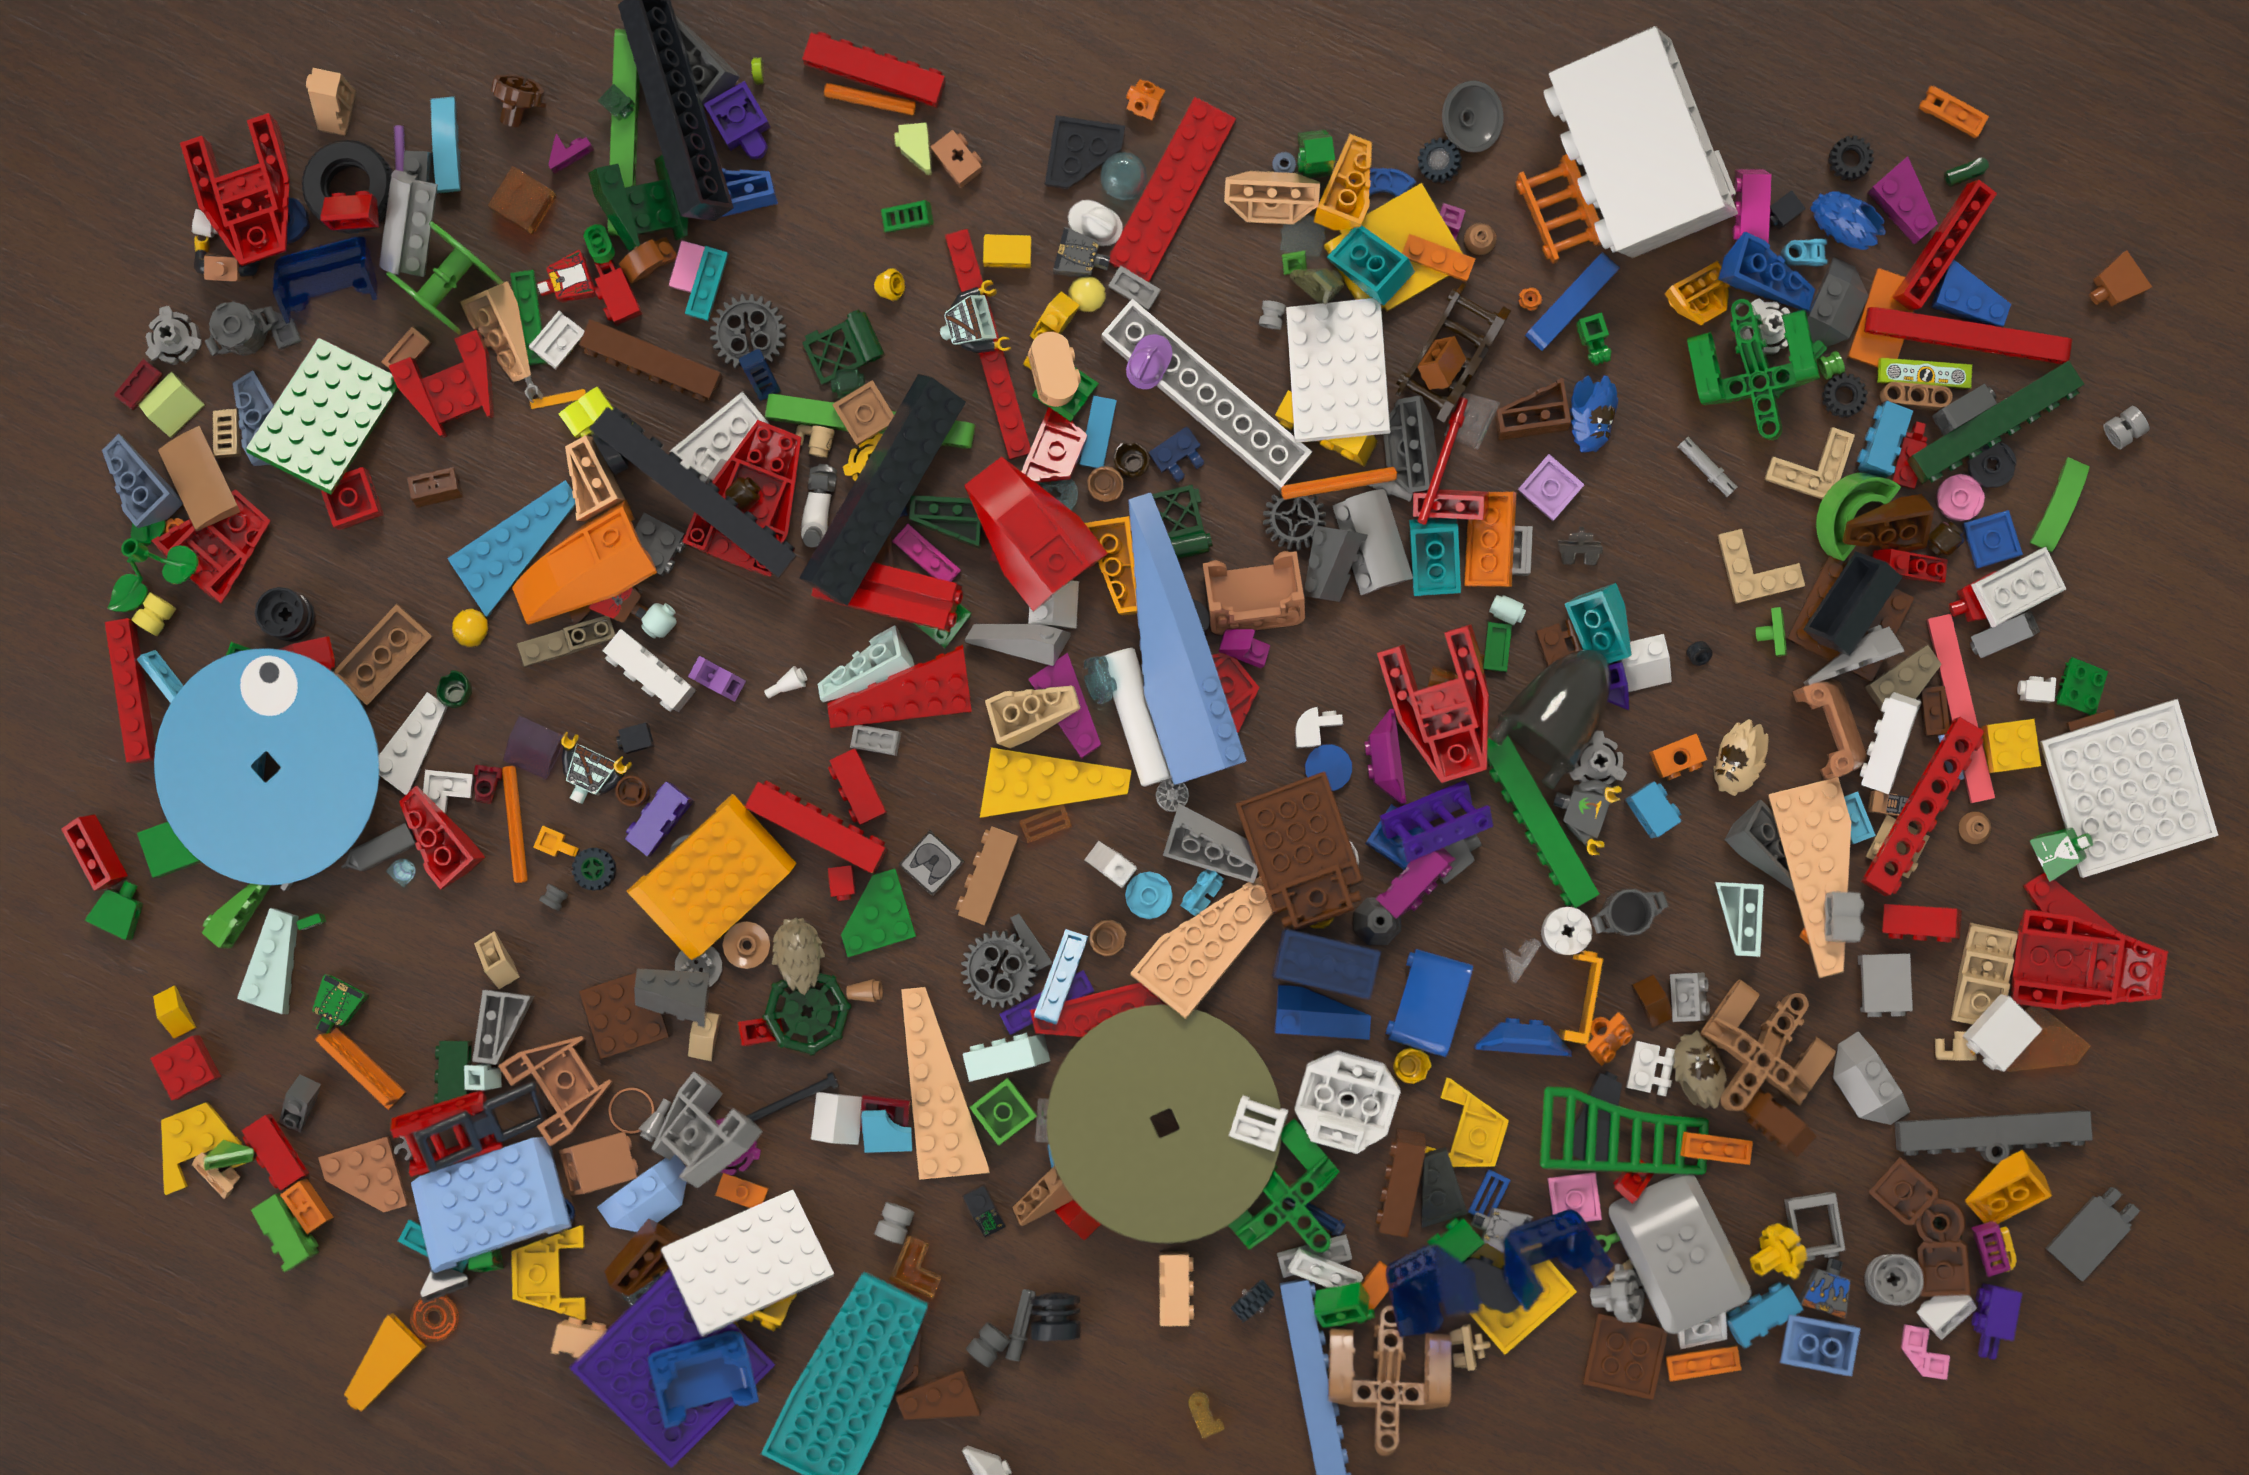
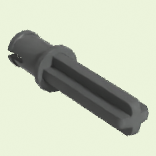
M1023 1289L1013 1331L1012 1334H1009L1011 1339L1007 1355L1005 1356L1006 1359L1020 1361L1024 1341H1027L1025 1337L1030 1321L1031 1309L1033 1308L1030 1298L1036 1296L1035 1291Z

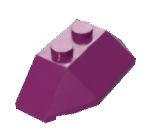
M1389 709L1368 736V741L1364 742L1366 756L1370 755L1371 765H1367L1368 777L1373 779V783L1396 802L1405 804L1406 795L1395 710Z

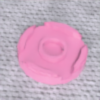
M1958 474L1947 478L1937 489L1936 502L1939 510L1945 517L1953 521L1970 520L1980 512L1984 504L1985 496L1980 487L1981 485L1969 475Z

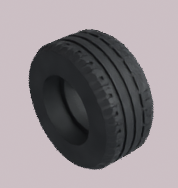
M355 140L334 141V143L331 142L329 145L323 146L324 148H320L318 152L316 151L315 155L308 161V165L305 166L304 176H302L303 196L310 211L321 221L324 198L330 197L329 188L334 176L345 168L359 167L366 171L370 178L368 192L377 198L379 224L383 222L384 218H386L391 174L393 172L387 161L371 146ZM371 228L344 229L335 231L353 234L359 232L363 233L365 231H369Z

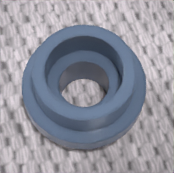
M1287 152L1277 154L1272 162L1273 170L1280 173H1292L1296 167L1295 158ZM1286 160L1289 165L1282 167L1280 161Z

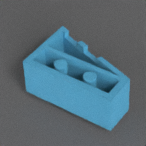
M1885 401L1881 406L1878 405L1873 415L1876 421L1873 428L1869 427L1866 433L1865 440L1868 442L1865 450L1861 449L1856 462L1860 463L1857 470L1887 478L1894 473L1895 466H1893L1896 455L1899 456L1900 444L1906 435L1913 410L1889 401Z
M1777 1282L1768 1288L1769 1292L1764 1295L1756 1294L1748 1299V1304L1741 1308L1738 1306L1726 1312V1325L1739 1345L1747 1348L1751 1345L1750 1340L1759 1335L1761 1337L1768 1334L1767 1330L1776 1325L1783 1324L1788 1320L1789 1315L1795 1316L1803 1310L1789 1284Z

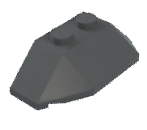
M1835 257L1832 258L1807 313L1812 342L1814 343L1819 340L1826 347L1850 338L1869 296L1855 266Z
M1422 396L1398 399L1394 409L1389 414L1390 433L1383 434L1387 468L1395 467L1397 473L1395 481L1408 493L1427 491L1438 462L1433 420Z

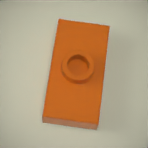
M723 1173L715 1196L753 1208L764 1203L769 1188Z

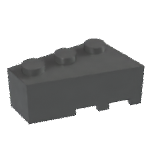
M1315 526L1304 596L1340 602L1351 576L1348 572L1353 561L1357 562L1359 557L1357 551L1361 542L1366 541L1368 534Z
M637 969L635 980L636 1006L660 1014L667 1012L676 1015L679 1020L684 1021L688 1019L697 1022L698 1026L705 1028L709 999V973Z

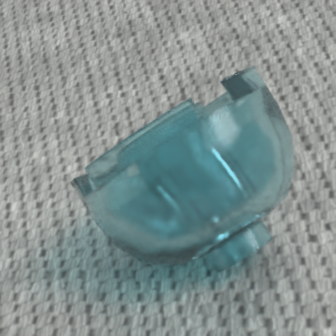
M1115 153L1102 166L1100 175L1102 187L1111 197L1113 196L1123 201L1133 199L1141 194L1146 185V167L1141 159L1132 153Z

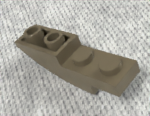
M602 616L563 628V630L517 643V648L523 666L527 667L543 661H551L609 641L614 638L615 632L610 617Z

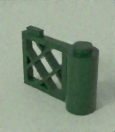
M855 310L847 314L848 319L820 334L816 330L805 336L806 341L802 343L821 385H825L885 356L866 312ZM843 330L846 337L843 346L831 343L834 333ZM817 341L826 343L822 357L813 354L810 347L811 344ZM848 343L851 349L846 348ZM830 345L841 349L837 362L826 359ZM845 351L853 353L857 362L850 366L841 364ZM824 361L835 364L833 374L824 378L821 371ZM840 366L844 367V369L838 371Z
M1188 485L1152 494L1154 500L1163 498L1169 502L1164 513L1160 511L1159 513L1162 521L1165 518L1175 524L1172 531L1168 533L1177 559L1208 553L1209 547H1213L1210 533L1205 534L1197 504L1202 502L1198 488L1193 489V485ZM1189 492L1191 501L1187 507L1175 501L1179 494ZM1172 505L1184 511L1178 521L1167 516ZM1192 505H1193L1194 512L1191 511V510H1189ZM1188 513L1196 518L1198 526L1188 528L1181 524V522Z

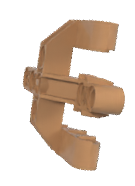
M1739 979L1732 986L1710 1017L1700 1034L1719 1049L1726 1050L1743 1063L1721 1095V1104L1726 1110L1736 1111L1744 1109L1764 1080L1779 1091L1777 1092L1795 1106H1800L1830 1063L1836 1051L1818 1037L1810 1044L1805 1053L1800 1054V1060L1794 1069L1780 1059L1784 1046L1793 1039L1790 1037L1798 1025L1802 1026L1804 1023L1802 1016L1807 1011L1809 1004L1805 995L1801 993L1789 994L1781 1002L1778 1001L1771 1016L1760 1026L1762 1031L1758 1041L1738 1028L1759 997V993ZM1793 998L1799 1003L1796 1011L1791 1007V1000ZM1780 1017L1783 1018L1786 1023L1785 1028L1783 1030L1780 1029L1777 1025V1021ZM1740 1040L1746 1043V1051L1744 1053L1738 1049ZM1759 1055H1763L1766 1060L1763 1067H1760L1757 1063ZM1779 1069H1781L1785 1074V1078L1782 1082H1780L1776 1077V1073ZM1746 1074L1752 1078V1083L1749 1087L1743 1081ZM1733 1093L1739 1099L1736 1106H1733L1730 1102V1096Z
M1392 1305L1382 1310L1378 1325L1374 1326V1337H1377V1351H1373V1358L1378 1359L1376 1381L1353 1380L1355 1374L1353 1372V1357L1355 1354V1348H1353L1354 1330L1330 1329L1328 1401L1349 1407L1375 1408V1449L1382 1456H1390L1398 1446L1399 1409L1426 1410L1449 1406L1451 1398L1450 1334H1426L1424 1384L1399 1382L1401 1360H1405L1406 1355L1403 1352V1338H1405L1406 1326H1402V1312L1399 1308ZM1392 1314L1397 1322L1390 1324L1386 1322L1384 1316ZM1384 1339H1394L1396 1342V1346H1386L1384 1343ZM1365 1389L1370 1397L1361 1399L1357 1395V1391ZM1384 1390L1390 1391L1393 1394V1399L1385 1400L1381 1396V1392ZM1408 1391L1414 1392L1417 1400H1407L1405 1393ZM1389 1414L1393 1418V1423H1383L1381 1415ZM1382 1438H1389L1393 1446L1391 1448H1384L1380 1440Z

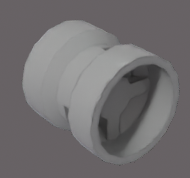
M1263 301L1262 310L1264 315L1260 316L1258 325L1270 329H1281L1283 321L1280 317L1285 313L1286 305L1275 301Z

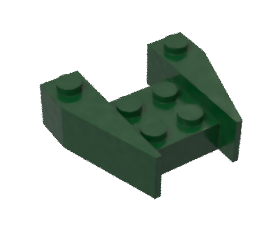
M663 154L654 159L659 181L625 188L619 164L595 168L588 173L594 197L628 251L640 246L639 235L672 229L675 241L687 236L688 217L681 216Z

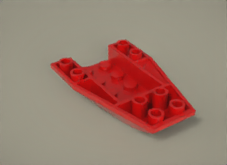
M757 420L712 483L721 489L718 494L726 499L725 491L739 477L745 479L749 477L755 481L760 487V499L749 512L758 519L756 524L761 528H764L765 525L777 533L774 538L782 543L786 540L789 533L802 437ZM694 512L682 541L683 543L746 570L771 577V571Z
M1002 456L964 485L1003 574L1033 612L1050 600L1053 594L1088 567L1090 569L1108 555V552L1077 514Z

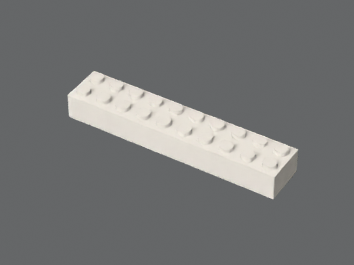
M1132 299L1101 334L1102 340L1129 361L1136 345L1145 336L1157 334L1166 338L1172 346L1173 355L1161 381L1156 386L1278 490H1281L1282 486L1288 483L1311 456L1312 451L1301 442L1296 443L1295 437Z

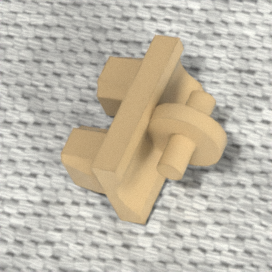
M1464 1324L1461 1328L1450 1331L1451 1345L1464 1343L1465 1352L1453 1354L1454 1367H1467L1468 1371L1475 1370V1367H1477L1474 1350H1477L1478 1358H1485L1484 1349L1490 1347V1342H1483L1482 1333L1474 1334L1476 1343H1473L1471 1325Z

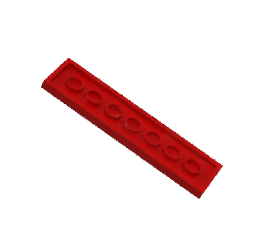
M1194 97L1112 250L1109 264L1117 268L1122 266L1150 282L1236 121L1235 117Z

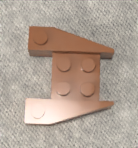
M584 1036L519 1052L499 1065L511 1086L517 1085L533 1074L557 1113L537 1126L549 1146H554L571 1135L614 1083L612 1079H609L599 1086L575 1049L577 1045L586 1040Z

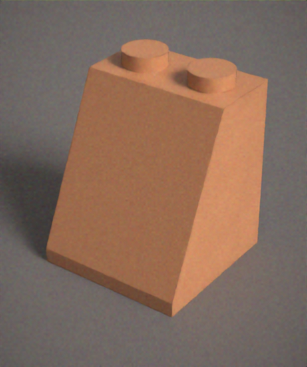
M625 1132L558 1150L571 1196L637 1178L638 1166L635 1159L631 1157L630 1150L632 1149L630 1138L625 1135Z

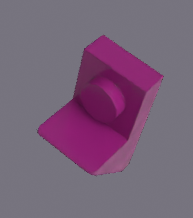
M555 135L548 164L554 174L594 151L587 137L573 140L569 144L570 147L566 149L559 136Z
M1226 629L1219 652L1262 669L1265 665L1270 645L1254 639L1255 630Z

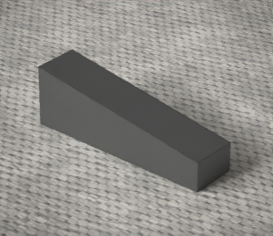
M1020 914L1010 917L1020 939H1025L1023 946H1031L1028 954L1036 955L1031 959V963L1038 964L1034 968L1035 971L1053 964Z

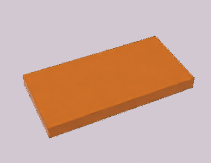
M1880 268L1876 270L1847 358L1878 368V359L1880 358L1898 359L1904 339L1868 334L1864 332L1868 307L1913 313L1914 310L1909 311L1892 298L1905 277Z
M1489 492L1488 516L1484 520L1468 519L1464 586L1512 587L1516 511L1515 492Z

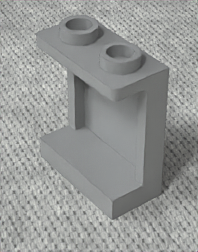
M1910 954L1858 955V965H1861L1863 1007H1860V1011L1867 1012V1017H1882V1012H1891V1016H1906L1905 1011H1913Z

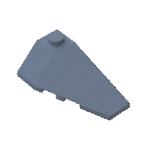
M251 371L233 382L236 407L238 408L240 418L238 421L243 438L241 440L242 447L253 466L271 465L246 452L250 441L275 405L255 372Z
M120 434L102 450L109 472L115 480V489L120 495L123 512L137 528L167 520L183 505L181 498L172 487Z

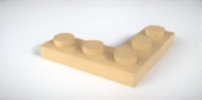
M1832 427L1817 471L1772 457L1764 480L1823 500L1828 490L1841 479L1855 434Z
M1742 529L1718 535L1735 604L1805 586L1799 563L1753 574Z

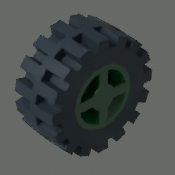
M588 848L581 851L574 858L572 875H574V880L581 887L587 890H601L609 886L612 880H614L617 869L615 867L616 863L605 850Z

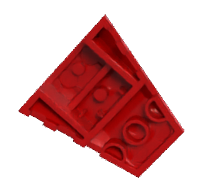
M236 489L231 493L240 510L239 513L198 531L195 530L191 519H188L179 526L176 525L169 529V532L151 540L166 558L169 550L175 546H186L193 550L198 557L199 564L197 570L189 579L220 604L223 603L271 523L270 519Z

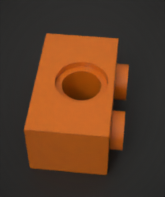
M1697 733L1649 752L1659 777H1667V780L1681 776L1680 771L1688 768L1691 772L1703 767L1701 762L1707 760ZM1676 752H1681L1685 757L1682 765H1678L1674 761L1673 757Z

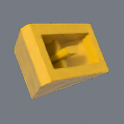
M176 985L153 996L157 1018L174 1039L196 1028Z

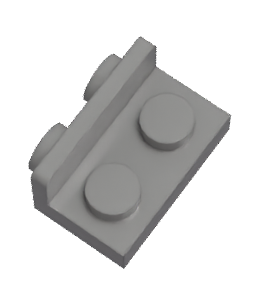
M1705 973L1670 974L1673 1022L1707 1020V1015L1710 1013V1005L1706 1001L1709 983Z

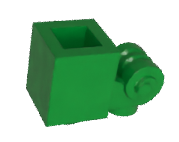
M1602 312L1579 319L1576 327L1582 345H1587L1588 359L1594 366L1599 365V363L1610 362L1612 351L1611 348L1604 344V340L1608 337L1609 333Z

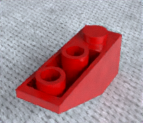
M1894 549L1873 550V558L1887 562L1902 576V579L1945 583L1948 559Z

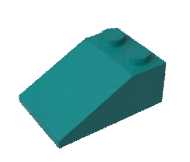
M1362 225L1361 227L1353 228L1327 256V259L1351 281L1383 306L1415 273L1408 257Z
M1430 518L1427 524H1420L1417 521L1418 519L1409 520L1414 596L1461 593L1457 519Z
M1616 583L1579 595L1565 603L1591 669L1632 656L1625 603Z

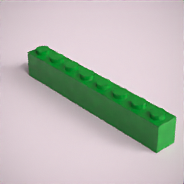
M1505 729L1488 738L1487 762L1491 767L1489 774L1495 783L1499 782L1503 790L1500 792L1506 803L1511 802L1515 811L1512 813L1519 824H1524L1527 830L1524 832L1527 840L1531 845L1535 843L1539 850L1536 855L1541 864H1547L1551 872L1548 876L1554 886L1559 885L1563 893L1560 896L1567 907L1570 905L1572 908H1577L1598 896V890Z

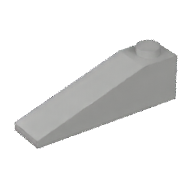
M974 624L966 636L965 642L1054 666L1070 638V633L1042 624Z

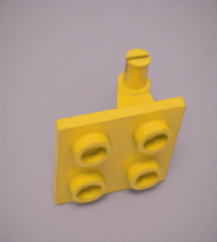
M797 1293L767 1306L762 1312L756 1311L742 1319L753 1322V1319L761 1321V1326L766 1329L775 1331L778 1328L781 1330L791 1301L795 1299Z

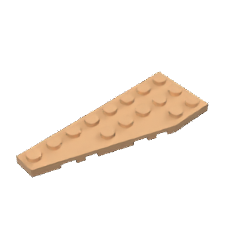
M1836 777L1768 795L1819 978L1843 973L1845 942H1831L1825 939L1826 893L1848 892L1851 820L1839 778Z

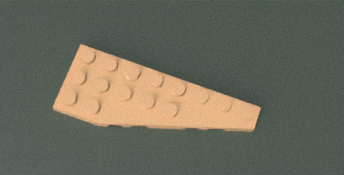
M1260 876L1255 879L1254 883H1246L1242 888L1225 896L1201 911L1194 918L1180 924L1178 928L1170 933L1161 936L1130 973L1131 976L1187 1019L1273 915Z

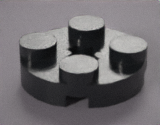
M1998 443L1991 448L1986 445L1981 448L1983 452L1972 460L1968 457V472L1983 488H1998L2008 483L2014 475L2016 457L2012 449L2004 443ZM1990 458L1991 461H1997L1998 464L1995 465V471L1987 468V459Z

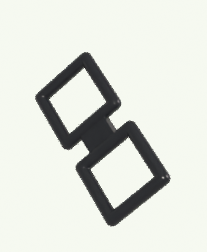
M531 1081L483 1103L484 1111L472 1117L469 1112L463 1111L417 1131L415 1139L428 1170L435 1172L482 1150L480 1139L492 1133L497 1142H503L537 1127L549 1119L536 1082ZM530 1093L538 1116L502 1131L494 1108ZM459 1123H463L471 1145L435 1161L426 1138Z

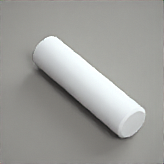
M1127 648L1103 656L1101 661L1141 785L1146 787L1171 779V774L1144 696V677L1135 649Z

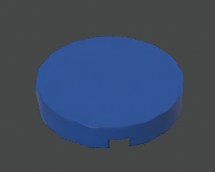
M1333 744L1322 745L1315 748L1308 755L1305 763V774L1308 778L1325 771L1332 791L1342 788L1349 781L1352 773V762L1349 755L1341 747Z

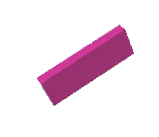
M909 524L892 541L934 578L952 582L961 572L955 564Z

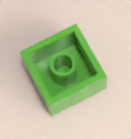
M1009 1077L969 1107L998 1146L1037 1116Z

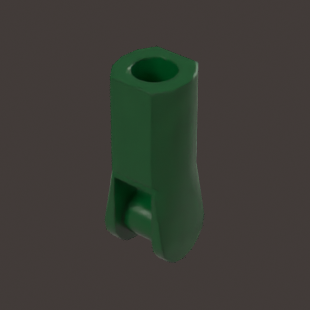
M1978 158L1968 164H1963L1944 173L1945 180L1948 186L1952 187L1981 176L1989 167V163L1985 158Z

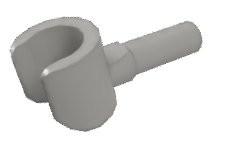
M526 377L527 388L525 395L531 403H534L532 400L533 396L537 394L542 399L543 394L533 384L531 377Z

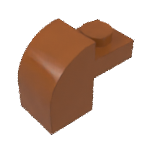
M666 237L656 241L651 239L628 253L619 265L630 283H634L649 277L656 268L675 261L677 254Z

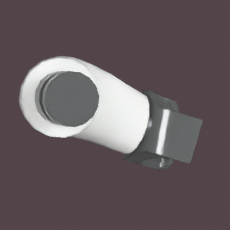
M819 464L816 467L810 468L807 489L814 490V492L808 493L801 524L802 539L808 547L818 546L828 529L831 494H827L826 491H835L837 470L836 468L829 467L827 464Z

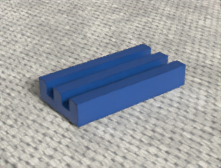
M1488 1169L1468 1212L1473 1215L1476 1212L1483 1214L1499 1180H1501L1503 1183L1487 1214L1489 1217L1491 1209L1498 1207L1510 1179ZM1491 1176L1495 1177L1479 1211H1476L1475 1209Z

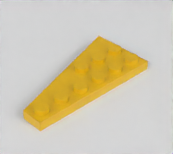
M991 748L980 818L1128 794L1131 770Z

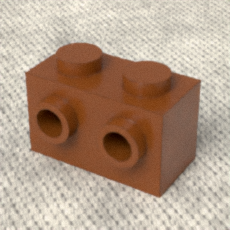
M1452 336L1435 340L1419 363L1418 369L1429 390L1449 387L1466 361L1456 337Z

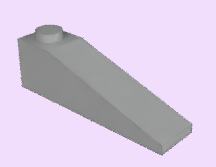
M1881 625L1875 626L1867 630L1868 634L1861 638L1850 656L1840 653L1803 683L1805 686L1894 656L1904 652L1903 647L1890 627L1882 629Z

